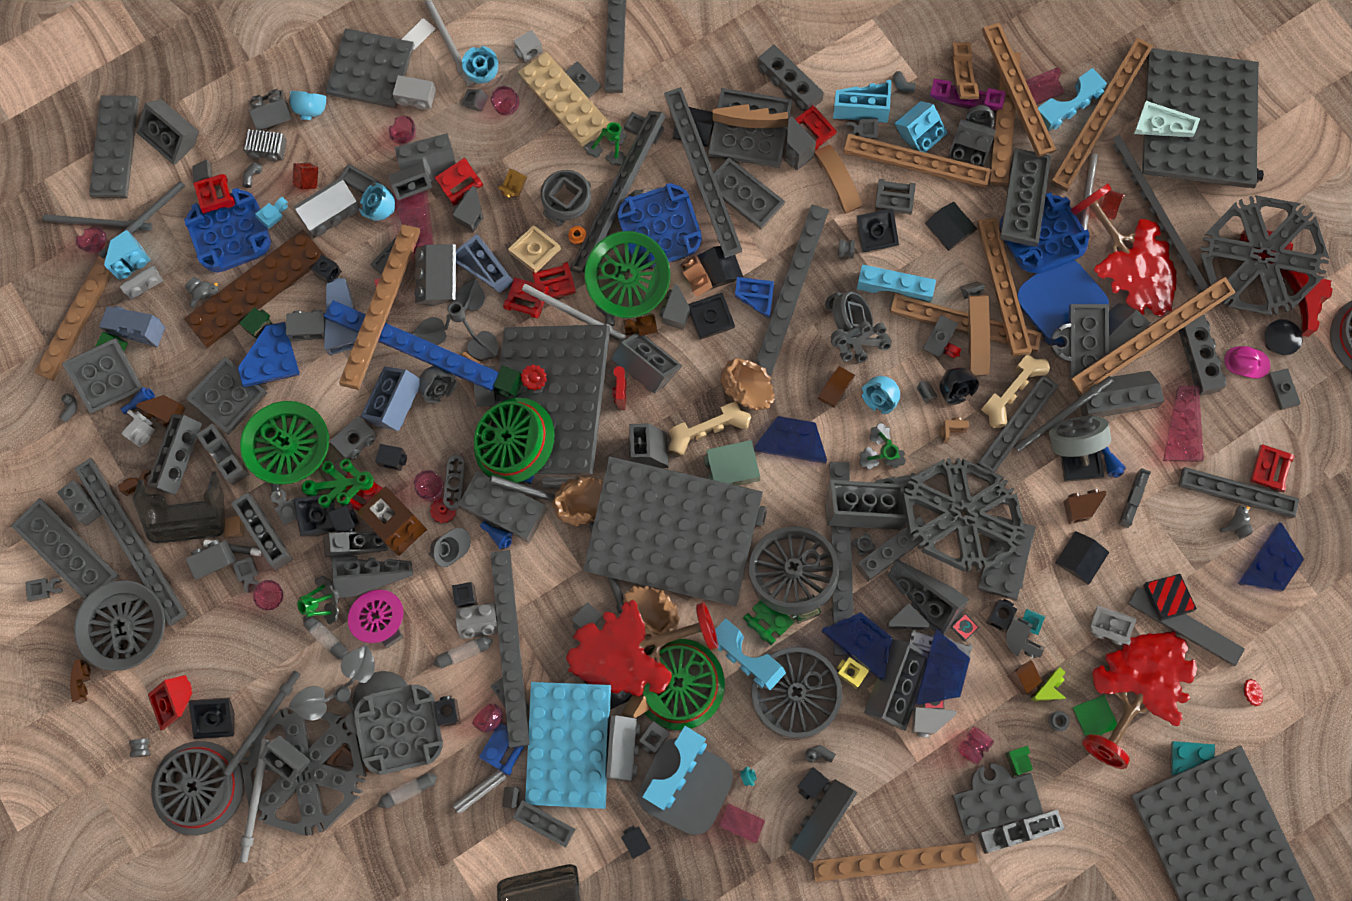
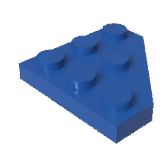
M285 322L267 325L239 365L238 372L242 387L299 375L290 339L286 335Z

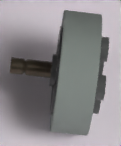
M1097 416L1071 418L1056 424L1049 431L1053 452L1066 457L1080 456L1082 466L1090 464L1088 454L1098 452L1111 443L1108 421Z

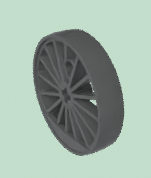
M784 527L767 534L755 546L749 562V577L756 596L768 608L782 614L800 615L818 609L830 599L838 583L839 563L832 545L818 532L804 527ZM792 538H801L802 542L797 557L794 558ZM789 539L791 559H788L778 541ZM806 540L815 543L811 549L806 550L802 554ZM775 544L785 562L767 550V548ZM818 547H821L825 553L819 555L816 550ZM764 553L780 565L761 561L759 558ZM828 557L831 559V565L820 566V561ZM809 558L816 559L812 564L806 562ZM757 566L777 571L759 573ZM833 570L831 578L813 574V572ZM777 577V578H775V579H773V580H771V581H769V582H767V583H764V581H763V579H762V578ZM809 579L825 582L828 585L823 590ZM781 582L780 585L771 594L768 588ZM794 582L796 603H788L787 599ZM797 582L807 596V601L799 602ZM803 582L820 594L812 598ZM788 583L783 601L776 600L775 597Z
M789 647L778 650L770 656L774 660L781 656H786L792 684L787 676L784 675L783 678L789 686L779 680L777 683L785 689L773 687L771 691L786 694L762 699L757 688L769 689L765 686L761 688L755 683V677H753L751 701L754 711L766 728L781 737L805 739L815 736L824 731L839 712L842 702V685L839 675L834 666L823 655L814 650L803 647ZM789 654L801 655L796 683ZM804 655L810 656L815 661L802 682L799 683ZM817 662H820L827 669L821 674L812 671ZM830 673L834 683L821 686L822 677ZM815 676L818 679V685L815 687L810 686L807 683V678ZM835 687L836 698L808 694L807 692ZM793 688L801 690L799 698L798 696H792ZM787 697L785 700H783L770 710L764 703L766 701ZM806 697L834 702L835 705L832 713ZM789 701L779 719L776 720L772 712ZM804 701L828 715V719L821 725ZM793 702L789 731H786L779 723ZM796 703L803 728L801 733L792 732ZM801 704L813 719L817 728L811 731L806 730Z

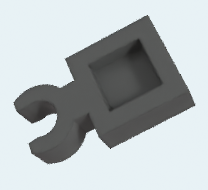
M860 119L859 125H856L854 122H847L848 126L852 125L854 127L853 132H847V135L859 133L860 137L878 138V119Z
M280 489L279 491L282 494L280 499H277L274 494L270 495L273 502L279 504L275 510L284 525L295 520L297 516L293 499L287 501L286 492Z
M253 556L232 563L238 581H245L244 591L246 593L251 592L250 584H254L256 590L260 589V583L254 578L259 573Z
M41 578L25 582L27 601L33 602L50 598L49 592L55 594L62 593L63 589H55V584L62 582V580L53 578L48 583V579Z

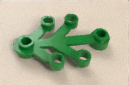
M343 459L340 462L342 470L349 472L354 477L349 479L337 471L332 462L326 461L322 465V470L336 480L315 483L313 480H306L302 484V492L309 497L316 496L319 490L333 489L328 495L320 496L318 503L323 508H328L336 498L340 505L345 506L359 490L370 489L373 486L374 479L369 472H359L349 459ZM352 486L347 493L343 492L347 487Z

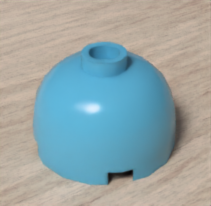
M481 46V48L475 49L473 47L465 52L462 58V67L470 81L477 84H485L495 78L498 73V60L496 54L490 48Z
M291 91L289 100L291 109L296 114L301 115L300 119L311 120L312 117H318L324 112L327 97L315 93Z
M375 183V186L370 185L363 193L360 203L363 205L362 209L359 208L362 216L374 221H381L394 212L395 197L389 188L380 183Z
M881 375L871 378L861 389L863 390L862 398L872 410L875 411L877 408L882 411L881 414H889L900 400L898 385L894 380Z

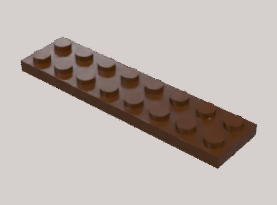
M302 229L190 313L184 320L208 348L239 325L254 307L260 309L309 272L319 257L324 254Z

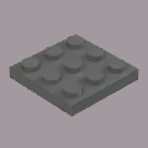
M117 338L62 363L90 414L138 392L143 387Z
M224 357L186 399L229 435L263 399L267 392L258 384L242 387L238 367Z

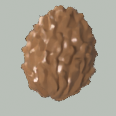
M735 358L727 362L726 367L721 372L720 382L725 393L731 396L733 401H737L743 407L757 411L764 408L768 409L770 404L774 403L775 394L773 385L770 383L771 376L767 374L766 368L741 358Z
M579 476L575 479L570 478L566 483L563 482L552 502L558 519L563 523H569L576 527L579 524L589 525L590 522H594L603 481L590 476Z
M633 586L630 588V592L627 591L625 593L623 603L634 600L638 604L637 608L644 621L646 630H651L655 634L677 630L680 621L677 614V605L672 604L670 596L668 594L665 595L663 590L654 589L653 587L648 588L647 586Z

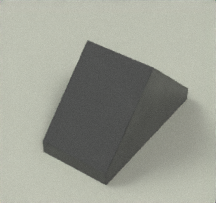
M910 603L887 624V629L927 630L929 628V623Z

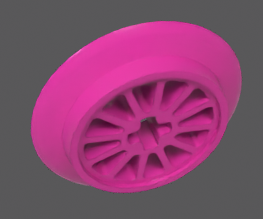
M387 590L366 592L350 608L348 626L351 633L358 640L366 643H378L388 639L401 625L403 619L402 603L395 594ZM374 615H375V616H378V615H379L380 618L374 620V619H373V616H374Z

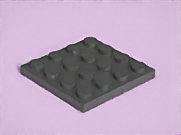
M345 28L326 88L327 95L396 109L397 103L393 97V91L398 75L406 76L415 46L414 42Z
M721 88L717 109L749 104L750 110L768 108L769 114L788 112V117L790 118L793 100ZM714 122L708 156L726 160L729 157L733 161L780 169L788 127L746 128Z

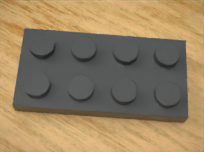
M729 157L714 173L723 200L760 230L785 204L782 198Z
M997 516V519L1010 525L1013 524L1011 519ZM1023 523L1025 528L1024 537L1022 540L1015 538L1021 542L1017 551L982 571L978 590L1014 601L1018 599L1035 526ZM991 539L986 558L1002 550V544Z

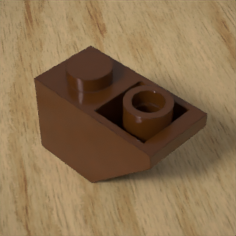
M165 395L137 403L136 405L141 410L140 413L148 419H151V417L156 418V422L164 427L169 425L172 414L182 415L186 409L179 402Z
M1099 489L1088 491L1085 495H1080V493L1068 495L1069 498L1063 503L1069 524L1088 521L1092 518L1107 495L1106 491L1099 492Z

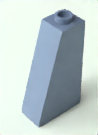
M337 278L327 283L326 311L333 300L356 310L349 284L345 278ZM325 319L324 347L329 355H334L352 349L358 333Z

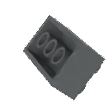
M476 471L458 504L461 510L530 543L547 511L546 506L518 491L489 483L490 477Z

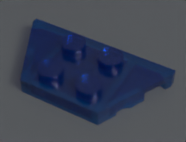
M777 416L754 446V451L823 464L827 463V457L815 422Z
M1281 522L1276 524L1238 584L1256 586V588L1262 589L1268 588L1280 592L1285 590L1304 561V558Z
M861 612L853 615L851 618L843 619L834 625L826 626L822 629L821 632L867 670L881 681L884 679L892 637Z
M935 629L915 703L918 705L958 698L961 696L970 657L962 652L938 629Z

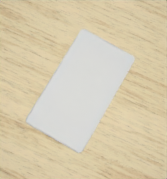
M423 18L402 40L414 42L413 50H415L435 30V27Z

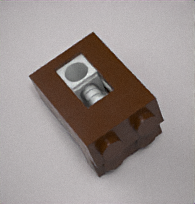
M386 486L357 512L398 556L427 531L425 526Z

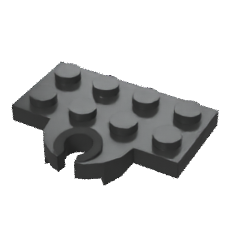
M1070 304L1069 323L1061 325L1051 335L1052 340L1060 337L1065 342L1063 348L1057 345L1050 347L1057 358L1069 362V379L1109 353V304Z
M989 763V768L994 772V777L991 780H987L984 777L985 769L981 765L972 774L970 781L972 789L953 794L964 835L1044 814L1032 774L1028 773L1011 778L1009 772L1004 767Z

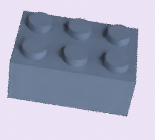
M384 366L360 417L376 427L399 431L408 410L412 406L414 397L419 391L420 378L405 369Z

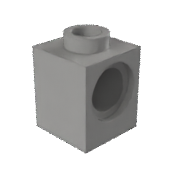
M532 30L514 40L515 48L513 50L518 58L521 57L524 62L543 52L541 42Z

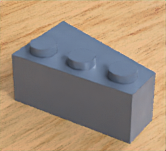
M478 234L456 250V264L497 292L501 293L512 284L513 279Z
M107 306L99 325L106 333L158 347L166 328L160 322L161 320L152 314L125 310L118 306H115V308Z

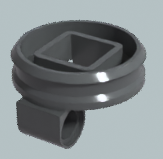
M560 170L548 176L542 184L540 193L545 209L543 211L544 217L557 226H561L565 220H572L581 216L588 209L591 202L590 182L580 173L573 170ZM564 184L566 189L576 195L568 205L554 197Z
M847 291L844 294L836 292L827 297L825 307L828 311L833 312L838 329H843L847 332L864 321H868L873 327V317L870 308L859 294L852 291ZM851 311H853L855 324L853 323ZM846 344L848 349L853 348L852 344Z

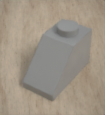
M915 707L913 709L912 733H917V737L929 738V735L935 734L956 715V711Z

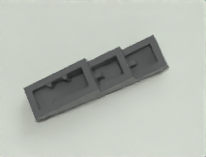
M1057 809L977 834L983 853L986 854L1065 829Z

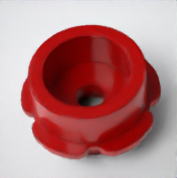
M948 342L947 346L944 347L946 350L944 354L955 359L956 356L960 357L959 354L962 349Z

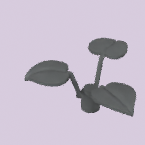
M476 278L463 285L456 293V300L448 306L449 314L446 315L445 326L441 319L431 317L420 323L417 329L412 332V335L435 345H440L447 338L444 330L448 329L450 319H452L454 322H463L473 337V340L467 346L468 352L473 358L478 360L491 359L497 356L499 351L497 339L492 333L481 331L476 336L465 319V311L467 309L470 311L478 310L485 302V294Z
M363 645L344 656L341 661V671L344 676L351 678V680L345 684L337 685L329 697L325 698L323 688L310 686L294 696L289 704V708L300 717L311 721L317 720L325 714L327 709L325 702L332 698H335L338 702H346L353 712L346 715L345 724L351 733L357 735L354 720L355 707L349 700L351 692L348 686L355 679L364 683L372 677L375 670V662L370 649Z

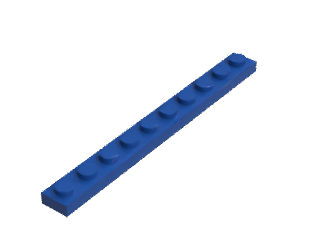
M334 300L324 314L325 319L359 333L366 314ZM384 324L378 342L493 391V385L499 372L392 325Z

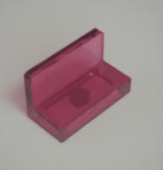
M1059 67L1026 80L1036 105L1064 93V89L1059 82L1061 76Z
M728 804L719 827L757 843L765 820Z

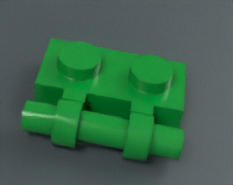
M761 601L752 608L757 614L754 618L749 613L743 617L748 623L747 626L750 629L753 628L760 635V638L771 646L776 641L771 634L775 631L781 637L794 623L787 614L776 612L768 608ZM761 619L770 626L767 630L758 623Z

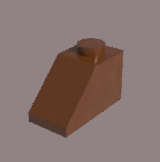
M1031 660L1021 665L1008 676L1022 695L1027 693L1032 695L1040 689L1038 685L1042 682V679Z

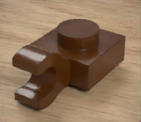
M654 314L636 317L637 322L630 319L623 321L626 335L639 332V336L658 333Z
M144 470L139 478L131 477L125 479L123 483L118 485L120 492L129 496L145 489L148 482L146 478L151 474V471Z

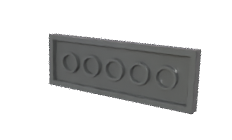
M137 96L100 97L89 192L91 198H128L139 101Z
M1015 148L1000 239L1033 247L1038 246L1051 161L1050 155L1037 158L1035 152Z
M41 498L11 525L84 600L100 586L114 582L119 577Z

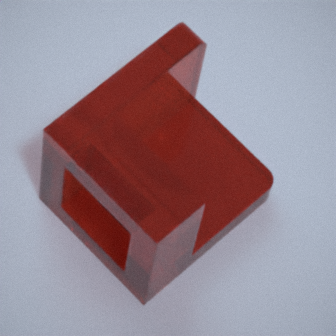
M293 163V185L300 190L317 189L318 167L312 163Z
M1109 191L1102 196L1099 206L1109 219L1115 220L1119 206L1124 199V194Z

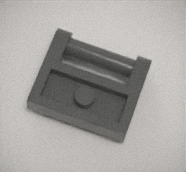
M879 178L875 210L881 211L893 208L894 213L911 215L916 183H896ZM883 188L907 191L908 194L883 191Z

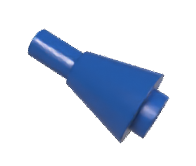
M142 387L130 403L121 408V411L127 414L129 409L137 408V403L155 398V394L150 388Z
M1108 446L1102 449L1108 476L1117 478L1123 475L1126 469L1123 463L1111 453Z
M486 521L480 524V527L489 534L499 549L508 548L513 540L512 533L492 527Z

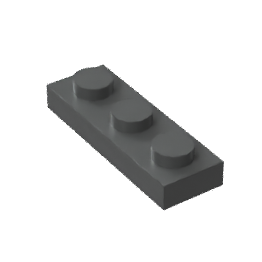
M524 800L521 801L513 816V819L565 848L576 830Z

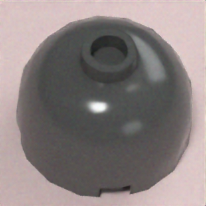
M435 366L425 369L419 376V392L431 404L441 402L440 398L445 394L448 398L457 385L453 374Z

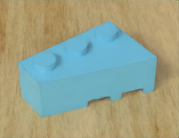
M891 80L877 85L871 83L869 86L862 88L856 86L836 90L833 119L858 121L860 119H878V122L887 123L890 112Z

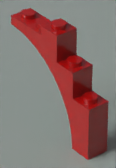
M1243 230L1240 241L1248 242L1245 230ZM1267 230L1268 235L1270 236L1273 232ZM1290 242L1284 249L1292 251L1293 243ZM1265 250L1262 253L1256 254L1262 260L1271 257L1266 254L1267 251ZM1280 269L1281 275L1288 282L1295 295L1309 281L1308 275L1304 273ZM1322 279L1298 303L1302 320V336L1309 337L1318 330L1320 323L1317 320L1318 314L1322 310V303L1330 299L1332 295V280Z

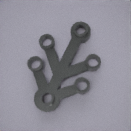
M868 321L862 322L859 326L847 332L843 329H838L831 334V343L834 347H839L841 351L840 356L844 362H848L853 358V354L846 344L853 345L857 362L863 363L867 360L868 356L861 345L877 346L885 351L891 347L892 340L885 333L887 329L883 323H878L872 327ZM874 334L878 335L876 338H868Z

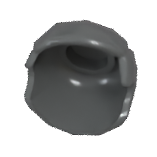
M977 105L967 112L966 120L993 128L994 114L988 106Z

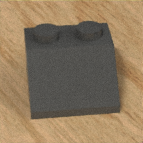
M791 116L788 121L785 160L790 167H794L798 171L814 158L816 141Z

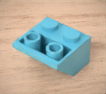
M920 101L894 123L901 138L911 148L925 153L948 134L934 104Z
M126 230L111 239L104 265L120 281L129 277L137 269L145 267L151 259L141 244Z

